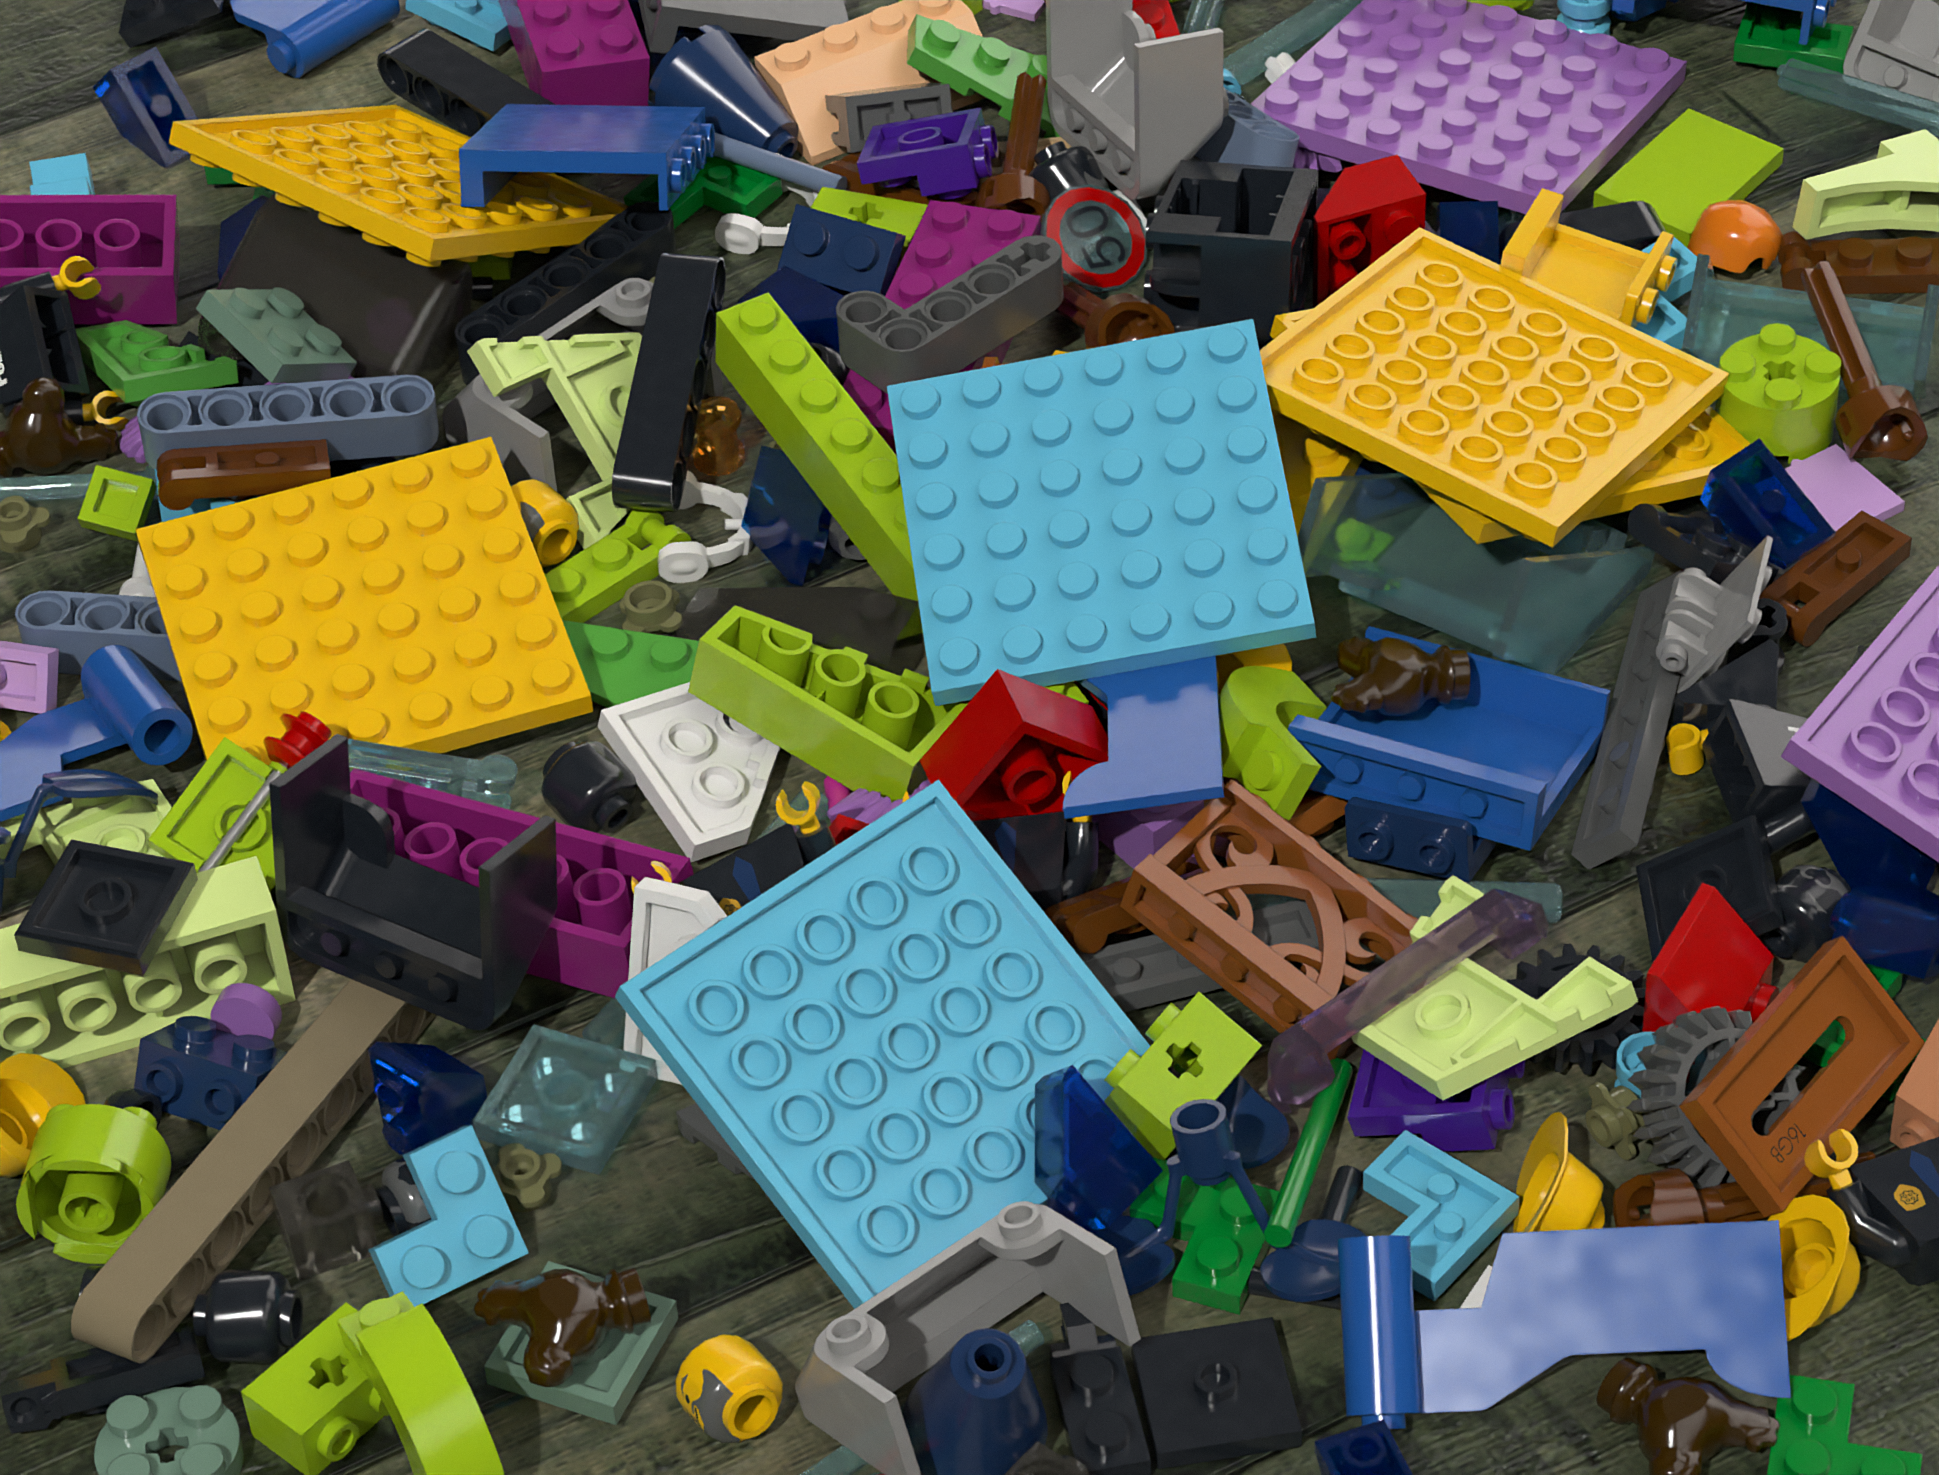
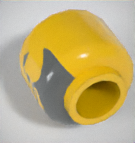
M530 479L519 481L512 485V492L541 567H548L563 561L572 552L577 540L579 523L578 514L575 509L547 483Z
M719 1335L699 1344L682 1362L675 1380L676 1396L684 1411L708 1436L721 1443H738L756 1437L767 1430L775 1420L783 1398V1383L775 1367L752 1343L737 1335Z

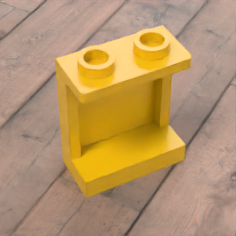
M1542 188L1503 250L1500 265L1634 329L1639 322L1647 325L1651 320L1658 301V290L1663 292L1668 290L1677 267L1678 259L1669 256L1674 235L1662 231L1648 254L1559 224L1564 195Z

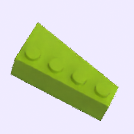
M736 605L699 639L688 692L850 790L855 791L858 788H863L869 792H881V797L888 796L891 802L903 799L906 791L908 795H912L914 790L923 781L927 780L920 759L970 702V700L935 706L931 687L927 686L930 677L906 668L902 676L866 664L868 654L845 646L844 650H829L812 644L811 633Z

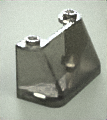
M273 194L255 213L215 290L236 289L238 287L245 289H273L275 287L286 289L301 299L304 304L303 310L317 324L330 329L338 335L342 341L341 347L357 362L354 378L417 375L426 379L435 389L459 360L455 328L463 318L471 314L473 277L468 262L448 259L442 260L441 265L437 267L413 263L406 258L407 251L396 246L388 247L369 243L362 239L363 231L352 226L343 227L323 222L318 218L319 211L308 206L297 207L277 201L275 194ZM202 315L198 325V347L204 348L205 353L210 355L225 356L233 360L244 358Z

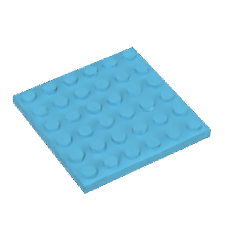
M1253 319L887 386L928 671L935 706L971 700L997 669L1045 687L1316 638L1315 622Z
M939 780L622 984L615 995L620 1005L854 1309L998 1215L1006 1206L1021 1201L1046 1205L1135 1141L1098 1109L1114 1089L1104 1081L1111 1070L1130 1049L1141 1057L1150 1045Z

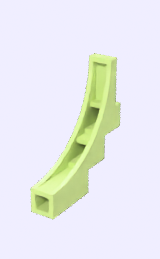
M1924 129L1881 141L1877 159L1803 179L1792 228L1806 240L1847 231L1876 229L1939 232V140Z

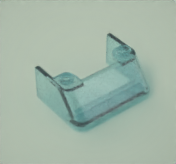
M1697 255L1682 345L1683 352L1718 368L1720 357L1731 345L1746 337L1759 334L1762 327L1773 323L1788 325L1794 329L1796 335L1814 340L1830 351L1807 292L1716 280L1710 255ZM1928 285L1925 307L1845 297L1883 386H1902L1912 393L1914 400L1925 399L1939 335V286ZM1840 376L1839 391L1847 392Z

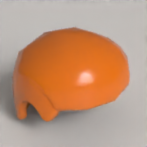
M1743 200L1719 201L1710 204L1703 210L1695 224L1687 248L1700 260L1730 272H1744L1749 264L1757 258L1762 259V269L1767 270L1778 255L1783 235L1772 216L1763 208Z

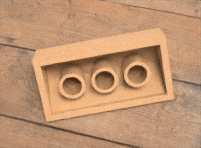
M902 0L889 6L879 7L871 13L845 23L832 25L824 31L795 42L782 44L774 50L754 57L755 68L798 126V146L796 150L812 166L847 152V147L835 145L831 138L833 132L839 131V121L836 114H831L827 111L825 95L927 82L940 83L907 64L908 30L917 14L932 20L947 21L958 29L982 36L973 12L961 0ZM950 88L952 111L986 98L979 93L964 96Z

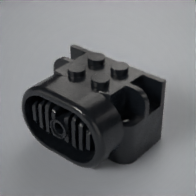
M1189 160L1180 161L1165 195H1157L1154 213H1149L1147 217L1145 245L1146 249H1154L1152 270L1147 269L1145 274L1143 295L1145 300L1154 304L1168 315L1174 326L1175 333L1253 319L1260 350L1273 340L1270 332L1275 315L1304 310L1313 277L1314 215L1317 212L1319 169Z

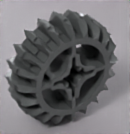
M1713 1006L1702 1009L1700 1013L1690 1011L1678 1015L1673 1020V1024L1661 1026L1656 1032L1652 1033L1655 1044L1643 1047L1642 1051L1636 1054L1646 1070L1634 1072L1627 1079L1641 1090V1099L1633 1100L1626 1108L1637 1114L1642 1113L1644 1125L1640 1126L1633 1136L1641 1140L1651 1138L1654 1146L1647 1161L1656 1165L1668 1163V1168H1679L1689 1177L1695 1189L1736 1180L1679 1108V1105L1753 1024L1750 1011L1738 1009L1727 1012L1726 1008ZM1795 1064L1755 1109L1751 1116V1121L1753 1119L1752 1127L1758 1135L1764 1136L1770 1132L1768 1129L1800 1094L1802 1090L1798 1091L1795 1078H1799L1806 1067ZM1690 1070L1689 1083L1685 1089L1687 1075Z

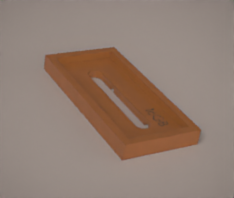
M1842 935L1825 942L1686 1097L1679 1105V1108L1761 1214L1767 1217L1782 1212L1813 1177L1814 1174L1806 1167L1804 1160L1807 1147L1816 1140H1820L1825 1147L1827 1155L1830 1157L1834 1150L1830 1146L1829 1135L1838 1129L1851 1132L1918 1054L1925 1042ZM1834 1020L1838 1021L1845 1030L1844 1043L1827 1061L1828 1065L1820 1069L1768 1129L1770 1132L1764 1136L1758 1135L1751 1124V1116L1755 1109Z

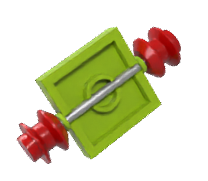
M301 711L297 717L287 713L282 714L280 720L286 729L281 739L266 736L263 740L268 757L272 761L269 766L224 737L149 837V847L165 858L194 863L196 873L257 856L271 897H273L276 893L269 783L328 741L332 735L331 730L319 719L304 711Z

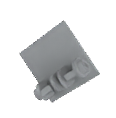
M1767 536L1720 585L1707 578L1702 570L1694 567L1685 569L1674 578L1669 603L1666 607V615L1663 619L1659 641L1656 646V656L1663 668L1668 671H1677L1681 674L1677 693H1681L1691 687L1700 677L1706 678L1716 672L1724 659L1726 651L1736 641L1741 644L1745 643L1756 630L1762 616V611L1757 608L1759 596L1772 574V568L1767 565L1773 541L1772 537Z

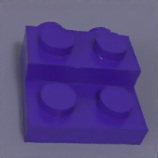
M981 108L872 126L857 161L861 184L878 182L881 187H895L909 182L912 176L917 175L922 197L938 194L941 199H955L965 196L972 191V188L978 186L981 178L992 176L991 159L998 158L999 155L997 136L992 124L985 125Z
M1363 1049L1347 1119L1354 1136L1400 1135L1404 1130H1407L1412 1134H1421L1424 1141L1441 1151L1495 1149L1499 1130H1510L1513 1127L1515 1108L1513 1095L1508 1088L1510 1078H1521L1523 1076L1525 1060L1445 1100H1441Z

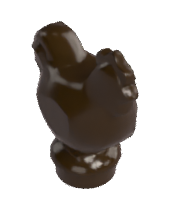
M44 377L36 378L26 385L22 394L23 400L11 409L6 420L5 429L0 432V479H10L14 474V468H23L38 475L50 476L57 475L77 463H87L92 460L105 461L108 454L114 453L117 450L116 440L118 434L115 430L107 428L104 423H98L94 427L75 424L63 410L65 395L58 381Z
M1355 636L1338 644L1336 652L1338 667L1354 677L1353 680L1346 684H1337L1331 696V701L1338 704L1344 710L1362 713L1376 710L1384 715L1404 716L1418 711L1426 700L1435 698L1443 705H1447L1451 700H1466L1470 690V663L1465 649H1450L1447 645L1438 647L1433 654H1430L1415 644L1391 637L1373 641L1368 638Z
M635 1268L618 1273L615 1269H611L605 1274L604 1281L592 1282L570 1269H553L527 1281L516 1280L506 1283L496 1280L491 1287L483 1288L478 1292V1301L474 1306L475 1314L484 1318L489 1326H495L501 1322L516 1325L526 1331L530 1339L525 1349L523 1367L530 1383L543 1387H554L564 1383L573 1374L574 1365L587 1361L595 1354L610 1330L619 1329L623 1333L632 1334L634 1328L651 1323L646 1295Z
M1630 1357L1623 1358L1611 1368L1597 1394L1598 1407L1609 1413L1611 1421L1617 1425L1630 1424L1631 1422L1637 1425L1639 1448L1650 1462V1475H1701L1702 1463L1724 1447H1746L1750 1452L1757 1453L1762 1448L1774 1446L1777 1441L1776 1434H1778L1780 1425L1775 1418L1768 1416L1767 1408L1753 1407L1744 1401L1734 1400L1711 1381L1696 1376H1683L1658 1381L1654 1367L1648 1363L1641 1365Z

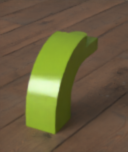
M1245 666L1236 669L1230 674L1219 693L1223 777L1237 779L1247 791L1260 796L1274 812L1286 820L1291 819L1321 768V765L1288 731V727L1298 714L1318 719L1327 708L1294 672L1265 666Z
M402 1291L388 1298L371 1301L363 1306L361 1310L337 1320L345 1346L374 1385L395 1425L413 1475H505L496 1447L471 1388L448 1343L423 1304L414 1307Z

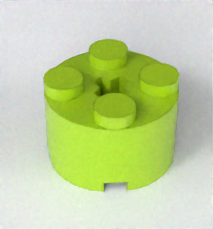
M1773 323L1762 327L1759 334L1737 341L1722 354L1718 368L1728 372L1729 377L1727 384L1724 386L1723 394L1716 400L1715 411L1767 459L1769 456H1789L1788 464H1791L1793 459H1800L1802 461L1829 446L1835 427L1834 419L1837 414L1841 376V360L1836 353L1829 351L1814 340L1796 335L1794 329L1788 325Z
M60 1104L51 1108L35 1135L17 1195V1214L25 1231L33 1239L36 1238L38 1231L42 1236L55 1243L53 1253L65 1259L87 1264H106L165 1195L171 1172V1155L165 1140L156 1130L157 1122L153 1115L139 1107L121 1109L101 1104L76 1106Z

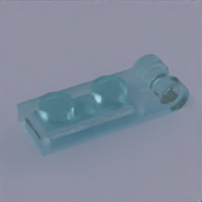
M348 739L350 772L356 768L505 809H511L512 801L508 793L515 786L518 770L515 762L507 756L492 754L482 760H475Z

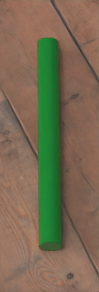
M1335 1058L1326 1065L1264 1231V1237L1274 1247H1287L1294 1236L1353 1074L1351 1064L1344 1059Z

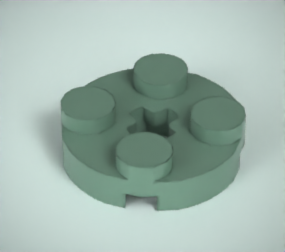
M198 1385L192 1388L168 1387L139 1396L127 1395L120 1397L107 1409V1423L99 1432L94 1449V1460L98 1475H240L244 1461V1448L237 1420L234 1414L223 1404L221 1395L215 1388L207 1385ZM170 1445L185 1447L176 1451L174 1461L161 1462L159 1455L156 1453L158 1450Z

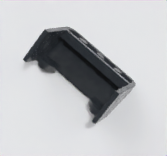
M340 734L334 735L269 783L277 916L281 935L295 954L311 963L472 1030L488 1028L507 1012L557 911L556 819L544 815L478 867V888L395 854L394 831L387 813L371 801L351 794L347 737Z

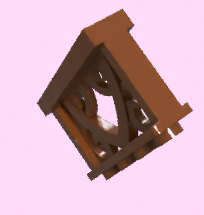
M1230 780L1224 785V797L1212 799L1154 855L1149 854L1134 868L1120 904L1121 908L1324 1068H1326L1330 1060L1335 1058L1341 1059L1353 1043L1346 1023L1363 1000L1362 998L1351 1010L1336 1000L1341 982L1368 992L1382 973H1368L1357 970L1345 964V960L1354 964H1367L1378 955L1387 963L1398 964L1413 943L1410 931L1418 921L1416 917L1406 914L1376 891L1366 878L1353 873L1327 853L1313 837L1300 832L1274 812L1260 796L1250 793L1234 780ZM1218 833H1222L1231 840L1226 852L1228 867L1225 868L1215 859L1210 847V839ZM1233 843H1235L1238 847L1244 850L1247 854H1242L1235 849ZM1194 854L1198 865L1204 873L1183 880L1175 871ZM1245 894H1274L1305 900L1316 927L1319 950L1299 943H1280L1268 946L1251 933L1254 922L1253 911ZM1223 897L1228 900L1234 909L1237 920H1234L1225 913L1229 905ZM1359 941L1362 942L1369 949H1371L1374 953L1364 950L1360 946ZM1288 961L1303 963L1300 971Z

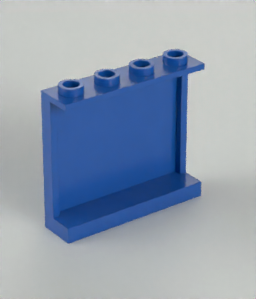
M506 104L459 149L461 207H485L518 172L658 174L659 210H669L681 193L685 192V188L689 183L694 181L697 173L704 168L706 157H713L715 149L713 123H705V107Z
M1371 626L1366 629L1365 638L1373 641H1378L1385 637L1402 639L1417 645L1423 651L1433 654L1438 647L1442 646ZM1467 652L1470 663V690L1466 700H1451L1449 704L1443 705L1435 698L1426 700L1418 711L1404 716L1384 715L1376 710L1364 713L1342 709L1338 704L1331 702L1318 719L1298 714L1290 723L1288 731L1321 765L1308 788L1309 790L1345 800L1358 797L1467 820L1472 825V835L1531 851L1599 750L1605 729L1611 690Z

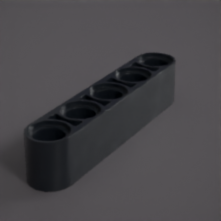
M425 28L420 29L380 53L377 58L379 73L384 83L392 92L457 132L469 137L475 135L506 104L556 105ZM551 172V173H554V174H556V175H558V176H561V177L564 176L565 174H567V173Z
M657 201L639 202L628 207L601 225L580 244H573L463 318L455 328L463 382L468 385L480 374L467 352L477 341L484 338H497V342H518L522 337L538 336L621 281L629 278H640L649 281L655 277L661 254H677L671 209L659 210V202Z
M662 253L659 258L613 468L612 500L615 508L677 512L680 507L716 338V313L721 311L724 299L726 268L723 257Z

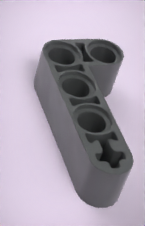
M1033 235L1023 237L906 310L885 296L873 291L864 290L845 295L838 301L836 306L841 361L848 368L887 394V386L957 373L1047 316L1062 304L1064 294L1062 251L1060 245L1054 239L1046 236Z

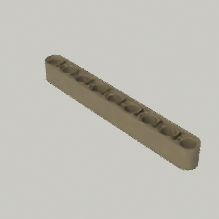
M350 979L84 1288L78 1297L71 1318V1333L74 1339L139 1364L148 1361L194 1307L197 1295L206 1293L214 1278L226 1269L436 1015Z

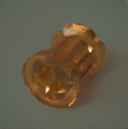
M712 396L702 400L696 428L697 444L694 446L692 455L694 466L700 472L707 475L722 476L731 474L743 466L746 459L744 444L738 439L737 428L742 421L741 410L737 407V403L730 398Z

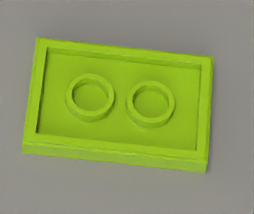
M1688 108L1594 192L1593 208L1630 201L1649 203L1656 210L1666 232L1673 234L1676 239L1687 247L1695 224L1703 210L1710 204L1719 201L1744 200L1782 165L1784 148Z

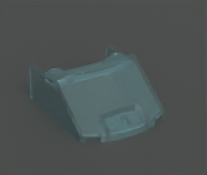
M1402 473L1316 478L1298 534L1305 577L1330 575L1340 579L1338 588L1342 592L1491 651L1493 656L1502 660H1513L1551 675H1555L1646 578L1650 572L1655 551L1647 546L1624 548L1627 534L1594 519L1580 522L1553 548L1542 542L1529 540L1523 535L1476 544L1412 478Z

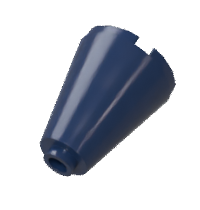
M706 24L698 28L704 35L692 42L684 36L674 44L661 60L651 78L649 88L656 95L655 103L648 101L649 106L705 107V123H713L715 133L781 154L788 158L793 156L798 146L797 124L730 33L719 25Z
M978 1329L963 1336L914 1385L907 1397L902 1414L921 1475H1031L1037 1467L1047 1440L1046 1412L1024 1353L1016 1340L996 1329Z

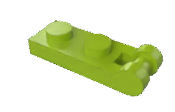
M634 509L623 526L544 574L561 619L584 623L621 600L626 591L633 585L643 581H651L659 575L658 553L660 549L674 542L692 541L690 535L676 525L670 524L666 526L663 516L657 511ZM649 544H652V545L648 546L647 548H645L644 550H641V549L644 548L645 546H647V545H649Z

